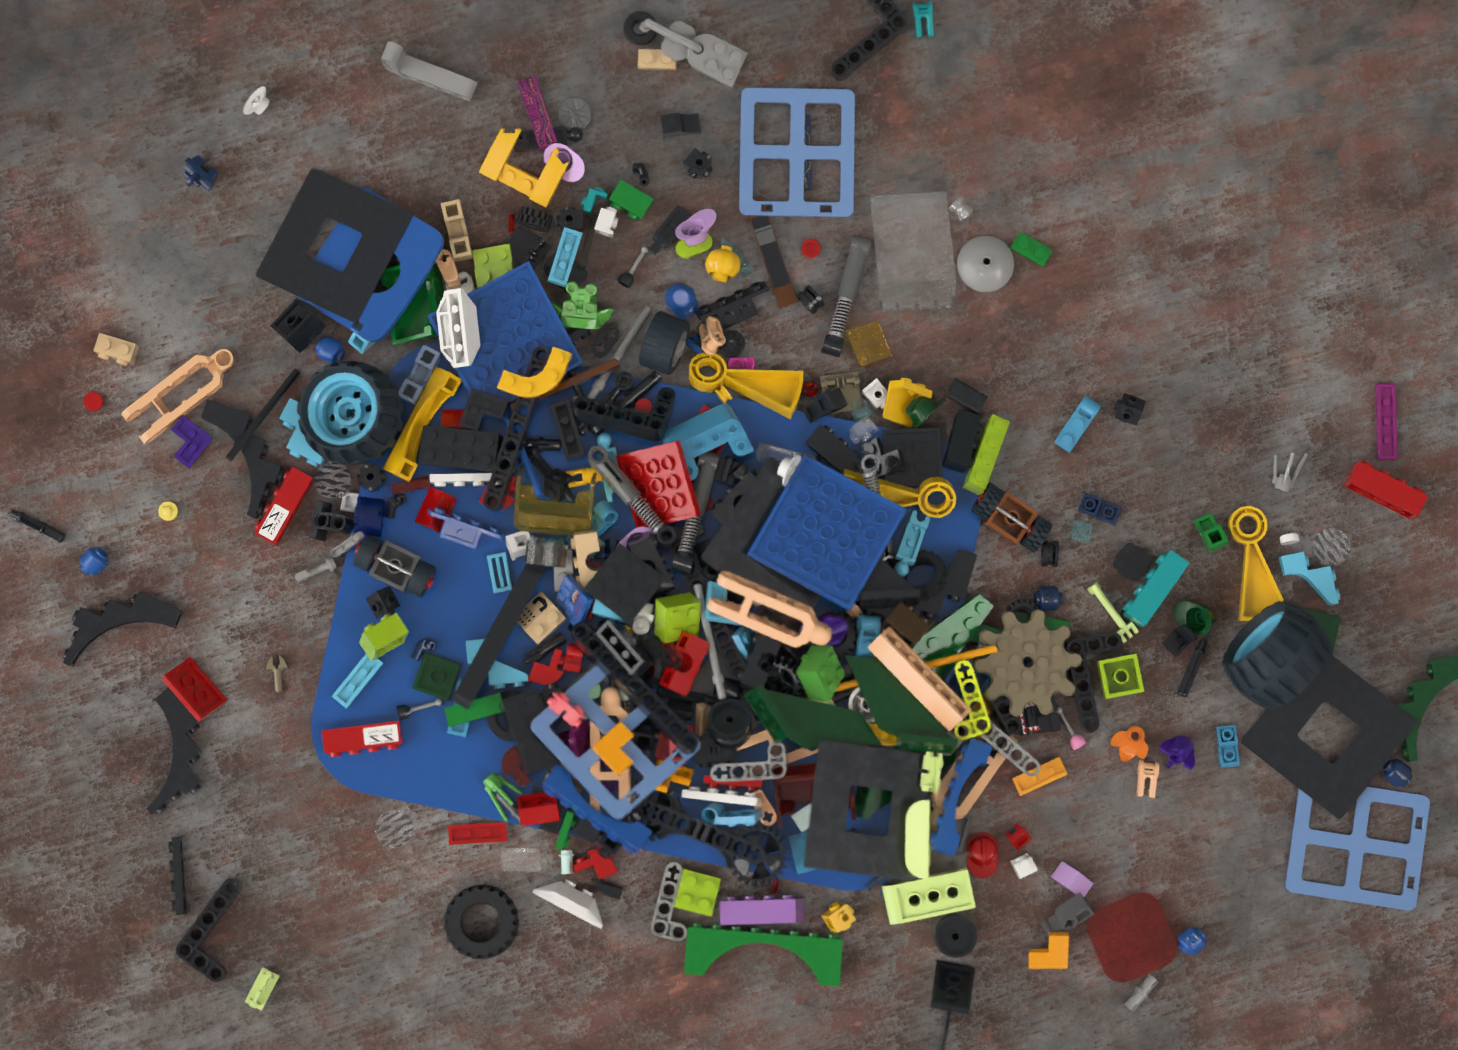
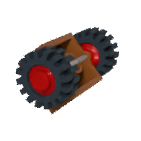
M989 483L986 489L978 496L971 509L973 513L984 519L982 522L984 526L1012 545H1017L1020 542L1022 546L1032 553L1041 547V544L1044 543L1053 527V524L1041 516L1035 519L1039 512L1008 491H1003L992 483Z

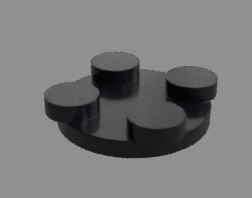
M1127 543L1117 553L1113 567L1124 578L1137 581L1147 571L1152 559L1142 548L1135 546L1133 543Z

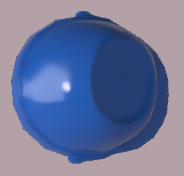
M675 283L667 289L665 302L666 307L680 318H689L695 314V311L698 309V301L692 287L683 283Z

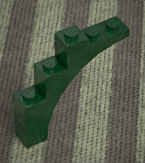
M1458 656L1428 660L1426 673L1427 676H1430V680L1408 683L1406 693L1411 702L1397 704L1398 707L1417 721V725L1403 741L1404 747H1401L1402 756L1406 758V762L1418 760V729L1430 702L1442 689L1458 679Z

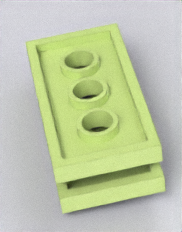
M967 867L929 875L928 879L918 878L917 881L904 880L882 886L890 924H901L976 908ZM948 888H957V894L954 896L948 895ZM929 892H938V898L935 900L929 899ZM910 896H919V902L916 904L910 903Z

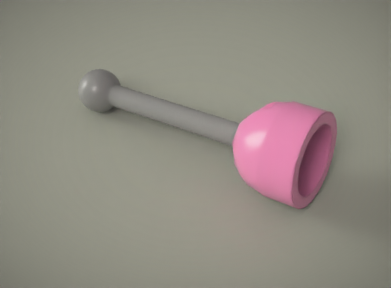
M1058 706L1055 712L1060 715L1072 736L1070 745L1075 751L1087 744L1082 735L1074 733L1062 713V707Z

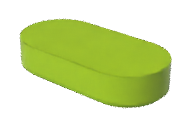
M708 234L704 242L691 247L687 246L684 240H680L676 245V253L682 259H688L705 253L712 248V237Z

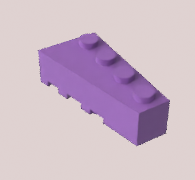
M782 895V899H775V896H763V900H756V896H747L741 901H737V897H725L726 901H720V925L805 922L804 898L794 899V895Z

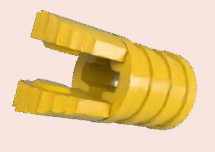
M593 467L566 471L571 476L581 473L583 481L568 483L569 488L598 481L603 482L602 476Z

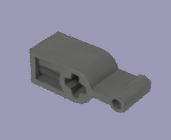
M1078 893L1058 906L1055 914L1043 920L1041 924L1049 937V932L1073 929L1093 916L1094 912L1084 896Z

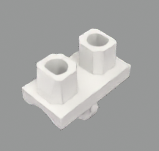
M647 603L634 619L632 629L635 634L639 636L645 635L649 628H652L654 605Z

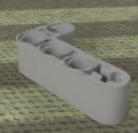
M772 742L768 747V761L717 764L710 771L711 778L716 782L780 779L786 773L785 747L780 742L777 744ZM779 745L782 748V753L779 756L772 755V746ZM776 764L783 767V773L778 776L772 773V767ZM757 765L761 766L764 770L763 775L759 777L755 776L752 772V769ZM726 767H731V779H727L728 774L722 775L721 779H717V775H713L717 768H721V771H727ZM735 767H742L744 769L742 777L737 778L733 775Z
M671 862L665 868L651 924V931L656 936L681 941L686 938L687 928L681 923L671 921L683 873L682 866L677 862ZM673 865H676L677 869L680 870L679 874L674 876V879H678L677 884L672 881H665L666 877H671V872L668 869L673 868ZM672 884L675 892L672 895H666L664 893L665 885ZM667 903L670 906L669 913L662 914L659 911L660 904ZM657 922L664 923L665 931L657 933L654 925ZM675 927L683 928L684 935L677 938L673 935Z

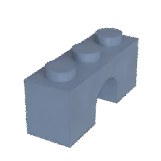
M423 344L415 359V365L407 379L405 378L398 392L401 400L416 406L435 367L438 366L442 358L440 352Z

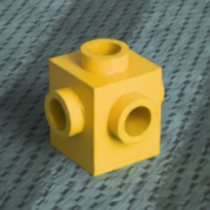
M841 902L831 904L828 907L829 910L821 915L829 930L839 933L841 930H847L852 926L851 923L856 920L852 907Z

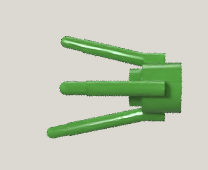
M493 772L483 781V784L486 786L484 789L490 795L504 821H508L494 793L498 791L510 805H513L514 802L501 789L503 784L520 795L523 792L505 780L501 775L497 776Z

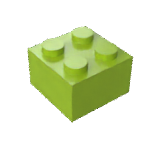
M690 592L656 599L654 634L664 643L678 641L682 631L699 637L701 601Z
M397 613L392 616L387 614L380 619L381 622L374 625L372 623L364 628L359 643L371 662L405 642L409 631Z
M1137 654L1096 662L1104 700L1144 692Z
M683 869L674 907L712 917L721 878Z

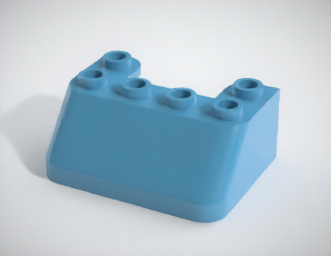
M720 404L666 430L662 438L663 444L680 440L691 481L698 475V467L693 458L728 442L734 454L738 456L754 453V449L739 419L728 404Z

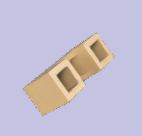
M460 200L441 203L454 262L472 259L473 254Z
M597 529L574 532V538H570L572 550L576 549L577 557H573L575 569L579 568L580 575L576 576V581L583 588L600 569L592 568L586 563L588 554L600 551Z

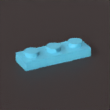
M564 227L547 282L566 287L582 237L581 232Z
M365 654L332 697L347 709L384 663L378 658L371 662L367 654Z

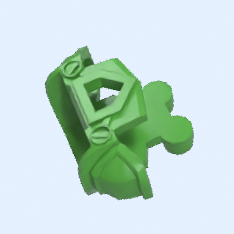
M569 281L566 284V291L569 294L567 300L563 301V305L550 301L563 326L573 328L601 329L602 325L610 319L614 308L610 306L597 309V297L593 295L597 293L598 289L594 283H588L585 287H578L576 282Z

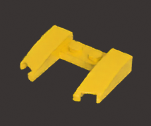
M501 128L479 173L495 181L499 180L529 196L530 200L544 207L549 206L569 162L567 161L563 164L557 157L560 150L554 148L540 177L537 178L507 162L522 129L516 128L515 133H504L505 128Z

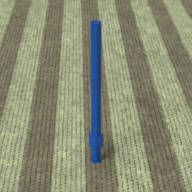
M509 406L506 407L503 416L507 427L512 414ZM515 427V428H514V433L517 434L518 432H517V429H516V427ZM523 446L520 459L536 497H540L543 495V492Z

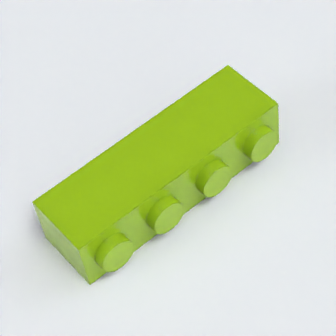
M994 414L986 420L973 456L972 466L968 469L963 489L980 495L986 489L1010 421Z

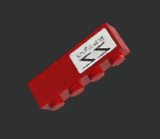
M294 467L285 472L283 476L285 481L281 487L278 486L273 494L275 496L273 502L267 504L264 509L265 516L262 520L259 519L254 527L256 530L254 534L275 546L279 544L314 482L311 476Z
M401 721L322 731L324 754H329L330 757H339L341 752H349V755L361 754L360 750L368 749V752L380 751L379 747H387V750L399 749V745L403 744Z

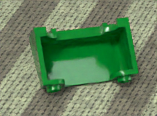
M437 263L433 265L420 289L398 319V326L392 328L390 338L393 345L439 338L427 315L438 309L444 297L441 272ZM400 265L384 270L381 276V283L387 289H390L398 280L401 270Z

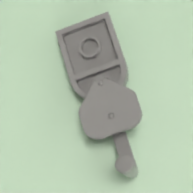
M649 18L640 24V29L643 32H648L651 29L665 36L661 45L662 53L675 61L687 58L689 64L695 70L730 88L733 86L748 54L711 34H701L696 37L693 27L682 21L673 22L669 28Z

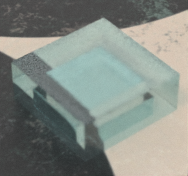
M1074 520L1070 540L1090 543L1093 524Z

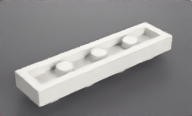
M492 473L430 474V483L434 484V487H446V484H454V487H464L465 483H473V486H485L484 483H489ZM503 479L496 482V486L504 485Z
M689 786V790L682 789L681 796L690 799L760 807L762 799L756 798V794L752 793L737 796L738 792L726 791V794H719L717 789H707V792H701L699 787Z

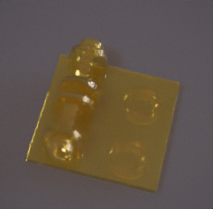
M878 321L846 331L847 339H849L852 345L851 349L854 350L853 354L856 355L858 360L857 364L861 368L869 363L892 356Z

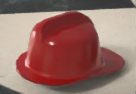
M978 832L972 835L968 841L967 866L970 873L975 877L981 879L988 878L997 869L998 844L991 834Z

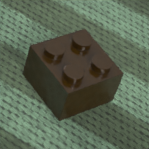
M900 602L882 626L885 629L890 626L913 649L931 626L928 625L929 621L921 615L918 617L913 613L914 609L910 605Z

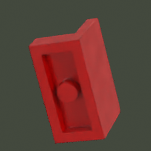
M430 487L415 522L439 533L444 520L429 515L427 512L428 508L434 509V507H438L450 515L457 498Z
M545 792L517 796L521 826L560 820L557 798L555 796L550 797Z

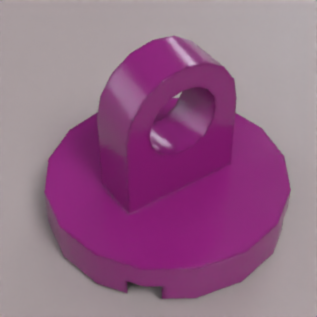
M581 720L582 723L578 727L571 726L570 730L563 731L557 735L576 757H581L590 749V722L586 720Z

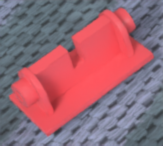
M554 692L555 698L551 697L547 702L549 707L558 715L565 710L566 714L562 718L571 726L578 727L582 723L580 718H587L584 714L585 710L577 704L575 706L569 702L570 698L563 692Z

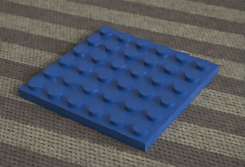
M529 261L467 294L477 309L481 346L471 366L457 367L455 369L469 395L471 389H475L509 401L508 403L516 400L518 396L497 388L502 373L505 370L524 377L532 352L538 346H544L550 352L553 347L572 353L566 372L583 364ZM436 310L427 315L439 337ZM541 352L538 359L544 360L547 357V353ZM535 370L532 376L538 375L540 370Z
M804 454L747 555L851 611L907 509Z

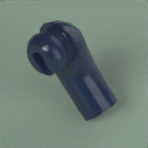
M431 638L418 641L411 658L420 661L423 652L432 651L436 648V642Z

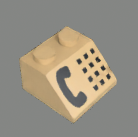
M539 592L526 604L517 623L539 646L567 619L542 592Z

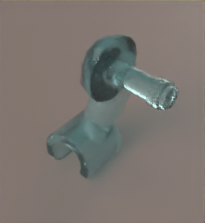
M722 238L720 249L722 245L732 247V251L740 258V273L742 277L751 274V269L743 252Z

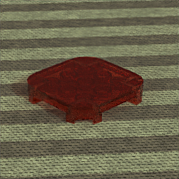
M1142 892L1132 894L1093 911L1094 915L1087 920V934L1092 942L1103 972L1113 981L1123 983L1134 980L1165 967L1176 956V940L1160 903L1150 894Z

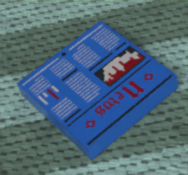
M569 574L564 577L554 605L574 626L579 622L584 623L593 598Z

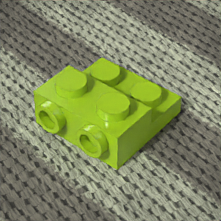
M510 244L472 250L477 288L515 269Z

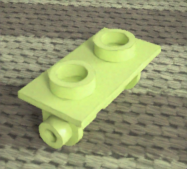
M926 752V756H923L922 769L928 770V774L921 773V791L938 793L941 785L940 773L943 767V754Z
M262 967L245 1002L249 1006L262 1011L280 975Z

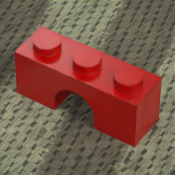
M682 631L675 649L682 653L683 663L678 669L666 667L659 685L680 695L687 696L692 688L693 680L700 670L701 662L708 652L710 643L693 634Z

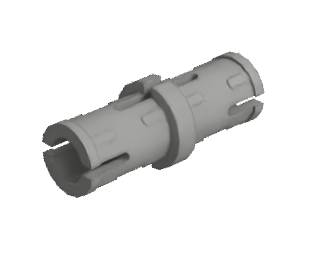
M1148 974L1142 984L1134 989L1135 992L1124 1005L1134 1012L1140 1003L1149 997L1148 994L1158 984V981Z

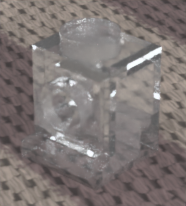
M866 415L849 429L850 435L848 436L856 445L860 441L866 442L873 436L871 432L876 434L879 429Z

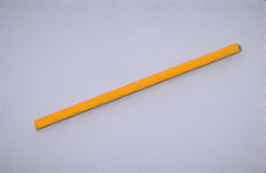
M995 644L926 661L925 663L930 668L995 653L997 648ZM856 679L840 683L835 692L858 687Z

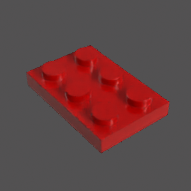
M191 657L161 678L198 722L228 701Z

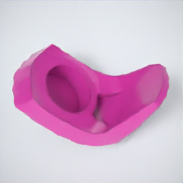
M754 357L729 358L726 365L727 369L754 370L755 360Z

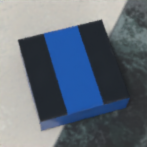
M700 334L687 337L686 344L697 354L704 352L701 348Z

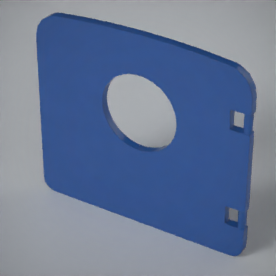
M361 188V190L391 203L370 189ZM415 216L412 217L394 251V254L400 261L401 270L399 278L387 291L372 293L357 321L364 325L361 331L354 327L356 323L303 298L300 299L367 341L378 342L392 329L425 281L444 246L443 236L435 228ZM338 222L313 261L342 273L356 249L362 233Z

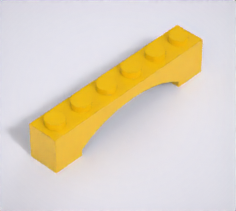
M435 367L383 467L384 470L403 480L410 481L418 466L416 458L422 439L423 425L428 426L441 405L450 396H454L462 381L459 377Z

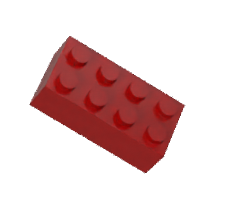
M1364 460L1362 462L1358 461L1351 466L1342 486L1410 520L1419 516L1428 498V495L1424 494L1425 491L1416 486L1412 488L1407 485L1405 480L1400 478L1394 479L1389 476L1390 473L1382 469L1378 471L1372 468L1373 465Z

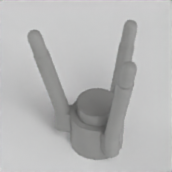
M1291 453L1285 474H1280L1279 477L1278 455H1274L1272 483L1275 484L1274 489L1289 492V489L1293 488L1294 481L1308 456L1307 453L1303 455L1292 478L1289 476L1295 453Z

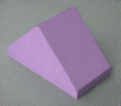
M1061 861L1051 876L1075 895L1081 893L1084 897L1094 884L1063 861Z

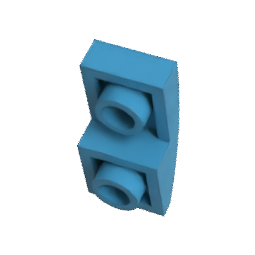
M1236 725L1216 727L1220 768L1240 766Z

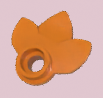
M1132 726L1127 731L1117 732L1110 741V745L1119 747V756L1122 762L1131 760L1135 755L1145 759L1148 753V745L1144 741V730L1138 726ZM1133 732L1138 733L1139 736L1137 739L1132 738Z

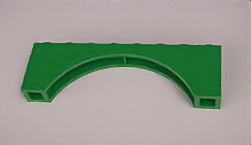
M692 923V927H688L684 974L704 975L708 967L719 956L737 946L749 943H768L786 948L801 957L814 972L819 985L839 986L843 939H839V935L827 934V938L819 937V933H808V936H800V932L789 931V934L785 935L781 934V930L770 929L769 933H761L762 929L750 928L749 932L742 931V927L731 926L730 930H724L722 925H711V928H703L704 924Z

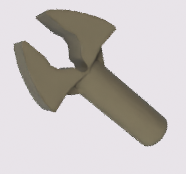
M280 655L278 668L273 664V656H271L266 666V670L274 672L275 692L277 693L283 691L281 672L284 668H288L286 661Z

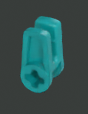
M927 1L924 4L913 2L912 10L916 38L922 37V18L926 20L927 36L933 37L932 1Z

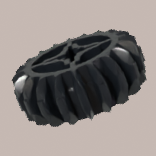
M778 656L774 659L769 658L767 663L761 664V670L769 673L771 669L779 668L776 676L767 678L764 688L772 691L769 687L770 685L774 688V692L784 693L786 688L793 687L794 690L791 696H803L805 694L804 687L796 672L800 664L796 663L793 665V659L791 658L787 661L786 656L781 657V659ZM787 671L791 674V676L793 677V679H791V678L788 676Z

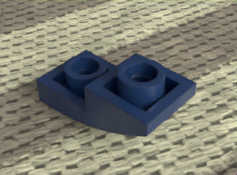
M1085 493L1078 511L1115 526L1122 507Z

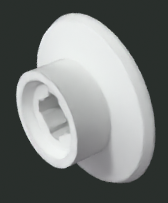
M264 86L254 91L247 100L243 109L244 114L249 115L255 112L259 115L267 108L269 99L265 97L266 88Z
M796 455L792 460L786 457L781 462L778 468V475L783 477L782 483L784 487L787 486L799 465L801 455Z

